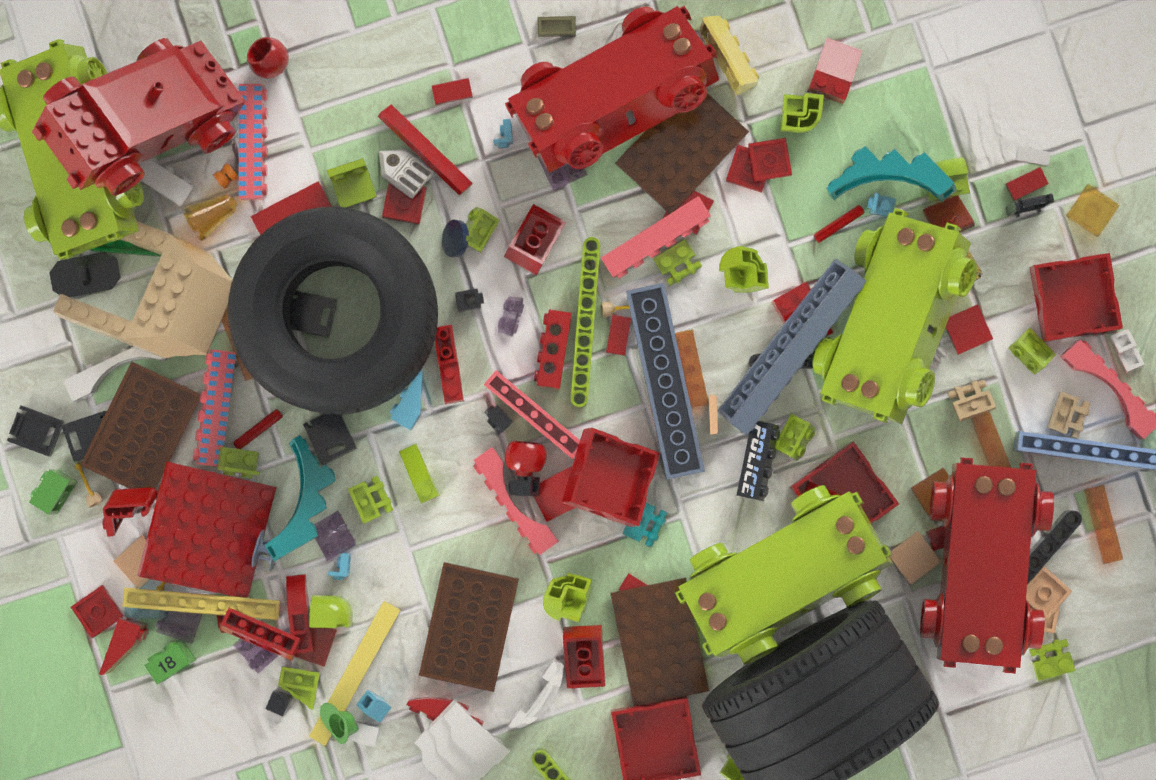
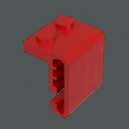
M132 488L113 490L103 508L104 518L102 525L103 529L106 530L107 537L115 536L123 518H133L139 506H144L141 516H146L156 499V489Z

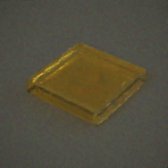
M1087 184L1066 214V217L1094 236L1099 237L1120 205Z

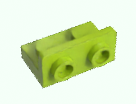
M475 207L472 209L465 223L469 231V236H466L468 246L481 253L500 220L482 208Z
M1030 327L1008 347L1012 354L1034 375L1044 369L1057 355Z
M791 414L780 433L779 440L776 441V450L798 461L805 454L808 442L813 439L816 427Z
M220 447L217 470L224 471V475L235 476V472L242 473L241 477L253 478V475H260V471H256L259 452Z

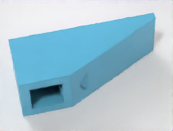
M423 370L419 372L410 386L401 392L399 396L402 398L398 405L395 403L390 411L392 415L390 419L409 430H412L421 415Z

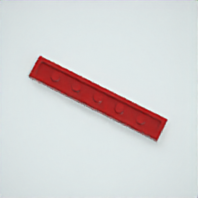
M392 104L379 113L377 117L459 196L471 187L473 183Z

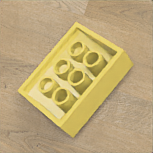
M721 16L704 17L699 31L707 45L711 44L716 51L718 57L716 61L734 92L739 96L756 86L759 76L754 68H750L748 64L750 61L746 53L740 51L738 47L740 43L735 35L732 36L729 32L730 26L727 20H722Z

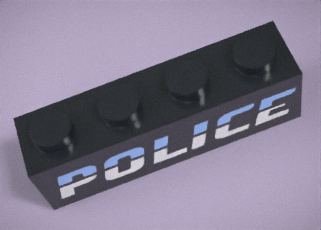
M757 421L755 428L749 432L736 496L764 501L769 492L768 480L771 478L773 471L771 467L772 460L776 457L775 445L780 437L778 425Z

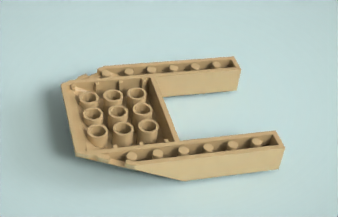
M136 221L139 231L127 235L120 240L160 254L161 258L133 320H126L63 294H60L53 310L60 318L162 358L207 355L228 308L229 292L233 279L208 252L171 234Z

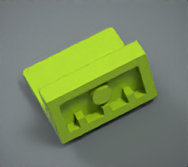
M363 158L327 170L340 207L347 208L377 197Z

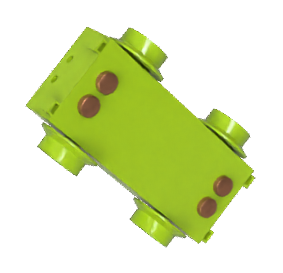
M61 39L49 42L50 49L19 62L9 59L0 63L2 67L0 69V76L3 82L0 87V128L6 132L15 130L18 133L36 193L32 200V205L24 210V223L27 231L37 242L48 241L51 244L53 254L58 255L59 260H65L79 253L138 232L139 229L134 211L135 207L142 204L144 194L140 182L118 196H113L107 187L97 188L95 184L82 190L78 187L73 189L66 180L69 174L44 139L38 141L32 133L44 107L47 105L43 100V96L54 84L73 76L82 85L107 74L104 65L97 58H87L83 46L64 44L63 42L65 41Z
M894 208L893 213L889 212L884 226L879 227L876 231L867 229L860 235L855 247L854 260L857 266L864 268L866 273L864 279L866 282L863 289L857 295L843 334H840L835 339L825 337L819 343L813 358V370L816 374L823 376L824 384L820 394L823 395L821 400L825 403L836 406V402L869 413L878 421L888 423L887 420L902 425L908 409L912 405L922 408L932 395L935 385V373L933 370H930L931 363L957 296L965 297L974 284L977 263L973 259L966 258L971 242L959 233V230L961 231L959 226L947 223L945 228L907 218L906 216L909 214L906 211Z
M825 485L816 487L791 502L796 515L791 520L792 523L739 553H729L724 543H717L691 557L689 561L694 569L690 576L691 580L680 585V590L675 594L681 604L687 602L707 641L702 646L708 656L714 654L717 657H725L728 654H738L744 665L752 663L778 648L773 635L778 629L834 598H842L846 607L851 608L882 591L877 578L881 574V570L893 564L889 558L892 554L886 544L882 545L860 505L864 503L857 492L852 494L849 491L842 496L830 495Z

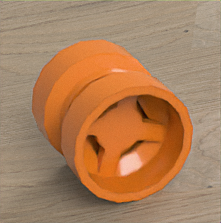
M228 163L224 164L220 171L212 174L224 189L229 186L232 180L235 181L239 178L238 174Z

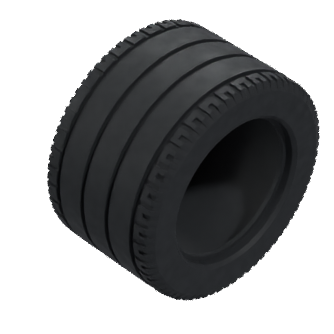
M878 601L857 603L851 608L846 607L810 625L779 643L778 648L773 652L740 668L708 694L702 704V708L706 716L710 718L711 725L722 743L725 744V748L735 765L740 769L744 780H847L898 748L932 718L939 707L938 698L934 691L931 690V686L919 666L916 665V661L904 641L900 639V635L888 615H884L885 610Z

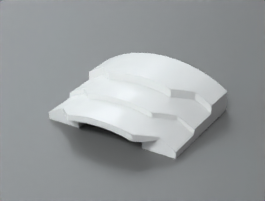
M555 657L552 659L542 678L547 680V683L529 709L521 704L510 720V728H523L537 720L548 709L561 685L564 668L563 662Z
M455 699L414 741L422 750L423 766L439 780H480L481 777H484L495 764L498 765L510 752L507 745L483 728Z

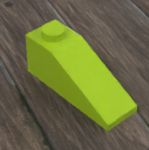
M417 443L400 450V456L421 504L440 496Z

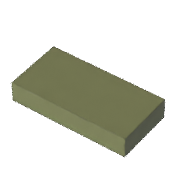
M576 16L537 17L538 37L576 36Z

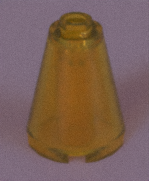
M226 194L182 208V211L185 212L183 215L191 230L199 233L196 237L202 242L237 211L236 206L238 204L233 196L229 197Z

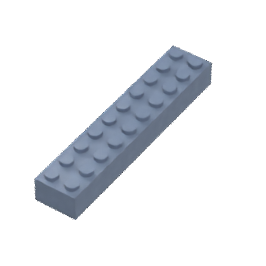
M835 258L717 411L744 434L747 435L752 431L760 417L766 414L771 403L779 397L781 390L790 383L795 372L803 366L805 359L814 352L819 341L827 335L830 327L838 321L840 314L845 308L849 307L854 296L863 289L866 280Z
M660 283L626 291L666 480L705 472L665 285Z

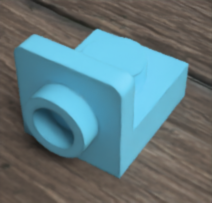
M503 119V125H500V135L504 136V138L493 140L494 146H498L499 149L509 148V145L513 144L510 119Z
M874 193L873 197H869L867 208H870L869 213L888 217L889 212L893 213L896 198Z
M341 553V557L338 556L337 568H340V571H328V575L333 576L332 579L344 580V577L349 576L351 553Z

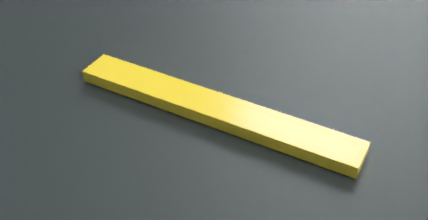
M124 587L122 607L225 615L228 608H232L252 618L279 620L280 601Z
M383 601L328 701L339 711L347 709L401 611L386 601ZM319 717L309 737L326 746L332 734L323 724L321 717Z

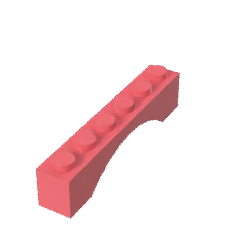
M1085 340L1075 341L1060 355V358L1072 370L1091 374L1106 383L1117 395L1122 405L1127 428L1139 440L1145 439L1156 428V414L1152 410L1148 411L1144 406L1145 402L1130 392L1132 390L1130 386L1125 382L1122 383L1117 378L1118 374L1112 368L1108 369L1104 365V359L1098 354L1095 355L1091 351V346Z
M493 447L473 460L476 463L473 465L474 469L479 475L483 474L486 480L484 483L490 491L494 489L497 494L495 499L500 506H506L508 512H506L507 516L512 522H517L519 525L517 528L518 532L523 538L527 537L531 543L528 546L534 554L538 552L541 555L559 542L547 525L528 518L514 505L504 483V462Z

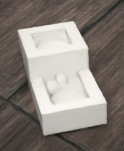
M1129 329L1110 337L1126 374L1144 366V362L1136 349L1137 344Z
M355 721L359 730L349 736L348 740L375 747L380 727Z

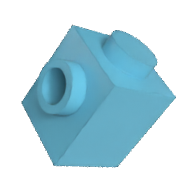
M367 690L356 704L367 716L378 722H381L392 708L382 697L370 690Z

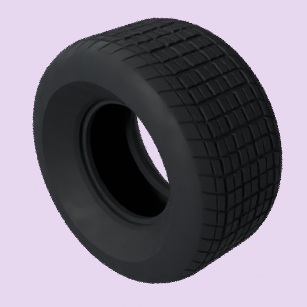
M319 207L292 214L278 221L251 244L242 257L231 283L228 299V322L231 338L240 360L251 376L265 390L280 398V400L301 409L323 414L342 415L363 412L377 407L394 398L415 379L425 365L435 341L438 326V303L435 287L425 263L410 242L399 231L385 221L360 210L344 207ZM334 266L352 268L369 277L377 290L380 300V319L377 329L365 346L349 356L336 359L313 356L299 344L291 328L290 305L293 295L299 285L318 270Z

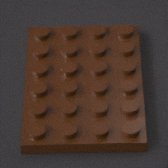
M707 93L705 100L694 110L677 113L646 130L615 164L665 211L671 214L741 142L749 131Z
M131 361L80 466L129 489H156L164 473L166 462L170 461L200 400L201 394Z
M444 562L419 676L494 692L519 578Z
M686 577L610 593L634 706L709 691L694 616L687 602L681 604L675 594L680 590L679 586L687 582Z

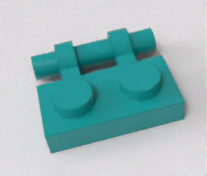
M646 503L640 525L636 527L625 526L622 534L639 542L644 535L648 537L645 545L652 547L659 538L658 533L662 525H665V518L668 512L660 510L659 515L656 516L653 514L655 506ZM650 519L655 521L651 532L645 530Z

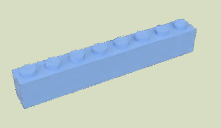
M1023 431L1015 432L1013 451L1156 470V450Z

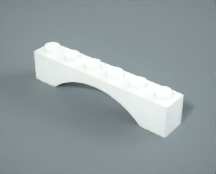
M128 346L119 351L120 354L104 357L102 359L103 362L97 365L92 363L84 367L85 370L80 373L76 371L67 375L68 378L63 380L72 401L78 403L94 395L103 379L122 364L139 359L165 361L170 358H162L137 347L130 348Z

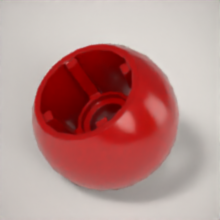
M263 37L256 40L250 46L247 53V62L255 75L264 79H272L284 72L289 62V54L284 44L278 39Z
M511 441L506 448L505 462L509 469L516 470L515 475L531 477L533 472H540L546 464L547 453L543 444Z

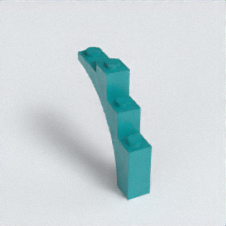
M866 146L854 152L851 157L854 165L847 167L839 178L833 179L826 188L833 200L859 185L887 180L906 182L919 186L934 195L941 202L957 191L955 183L925 152L914 157L910 164L896 149L887 152L882 157V160L879 161Z
M301 435L289 442L297 461L300 478L299 497L295 511L286 527L275 538L264 545L274 562L318 536L315 525L312 522L310 523L309 519L327 509L324 497L319 495L318 492L336 481L333 470L328 468L327 464L319 467L318 459L315 455L311 454L307 441L304 438L302 439Z

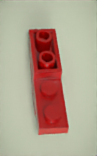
M452 325L437 327L435 346L444 403L446 405L464 402Z
M306 574L286 576L290 634L300 638V646L296 654L313 652L311 627H309L310 606Z
M421 697L409 699L406 705L410 706L409 710L419 714L421 711L427 714L428 719L434 721L453 700L439 697ZM458 702L461 706H463V707L468 711V709H469L470 706H468V705H466V704H463V703H461V702ZM470 715L474 720H476V721L482 726V724H483V722H484L483 720H480V719H478V718H476V717Z

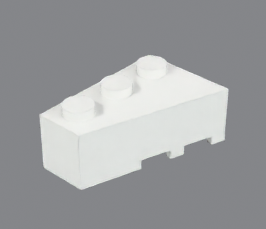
M154 157L140 163V167L145 172V176L141 181L181 206L193 188L190 185L191 181L183 175L180 178L173 174L175 170L167 165H164V167L158 165V160Z

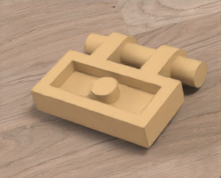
M975 380L970 382V385L958 386L954 390L947 392L949 399L958 398V401L953 402L952 405L959 422L996 409L990 391L981 392V389L986 387L985 380L978 382ZM974 392L975 395L965 398L964 394Z
M1059 392L1047 428L1062 434H1067L1068 428L1073 429L1071 437L1078 439L1080 432H1083L1085 417L1090 412L1088 410L1090 402L1083 400L1080 407L1077 406L1079 398ZM1074 412L1079 413L1076 423L1071 422Z

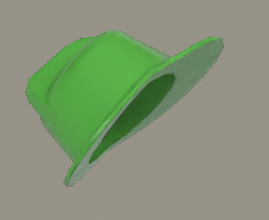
M328 702L321 705L320 717L323 724L338 743L345 744L348 741V737L359 730L353 715L348 711H339Z

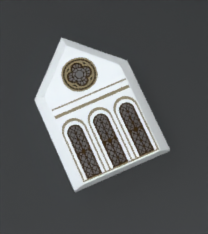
M406 148L379 151L382 178L411 199L415 197L435 173L423 160Z

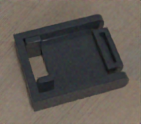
M1050 193L1014 201L1006 206L1007 216L1015 215L1018 218L1021 213L1034 210L1040 213L1041 209L1054 203L1053 194Z
M296 291L294 295H298V298H292L290 305L291 328L297 331L330 337L338 300ZM323 307L330 308L327 326L320 325Z
M20 405L19 409L26 411V414L17 412L9 434L17 436L15 440L8 437L7 441L51 457L64 421ZM50 427L55 428V431L48 446L44 442Z
M107 411L61 425L74 462L83 460L102 422L100 417L105 416ZM75 432L82 448L75 451L69 435Z
M322 414L310 420L311 428L307 422L303 424L322 465L358 449L342 415ZM342 442L344 443L345 449L329 456L326 450Z

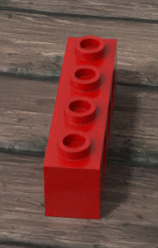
M549 309L548 314H544L543 325H546L545 333L541 332L540 344H543V349L538 351L537 357L540 368L535 370L534 376L537 386L560 390L572 316L570 312ZM557 325L561 328V332L559 335L554 336L550 333V328ZM550 344H555L558 347L556 354L552 355L547 352V347ZM547 363L554 364L555 370L553 373L549 374L544 371V366Z
M228 608L220 624L221 631L293 661L300 646L299 637L232 608Z

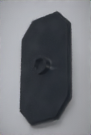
M106 252L57 261L49 272L52 291L68 297L111 290L121 278L118 259Z

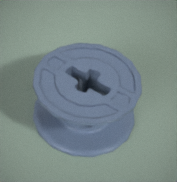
M262 530L254 549L252 567H255L258 559L270 561L269 571L271 572L276 562L273 561L264 546L269 541L264 540L265 532Z

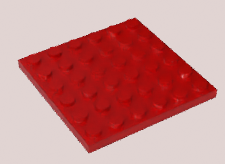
M167 461L137 576L234 597L248 598L256 565L252 567L254 549L260 532L262 530L265 532L277 487Z

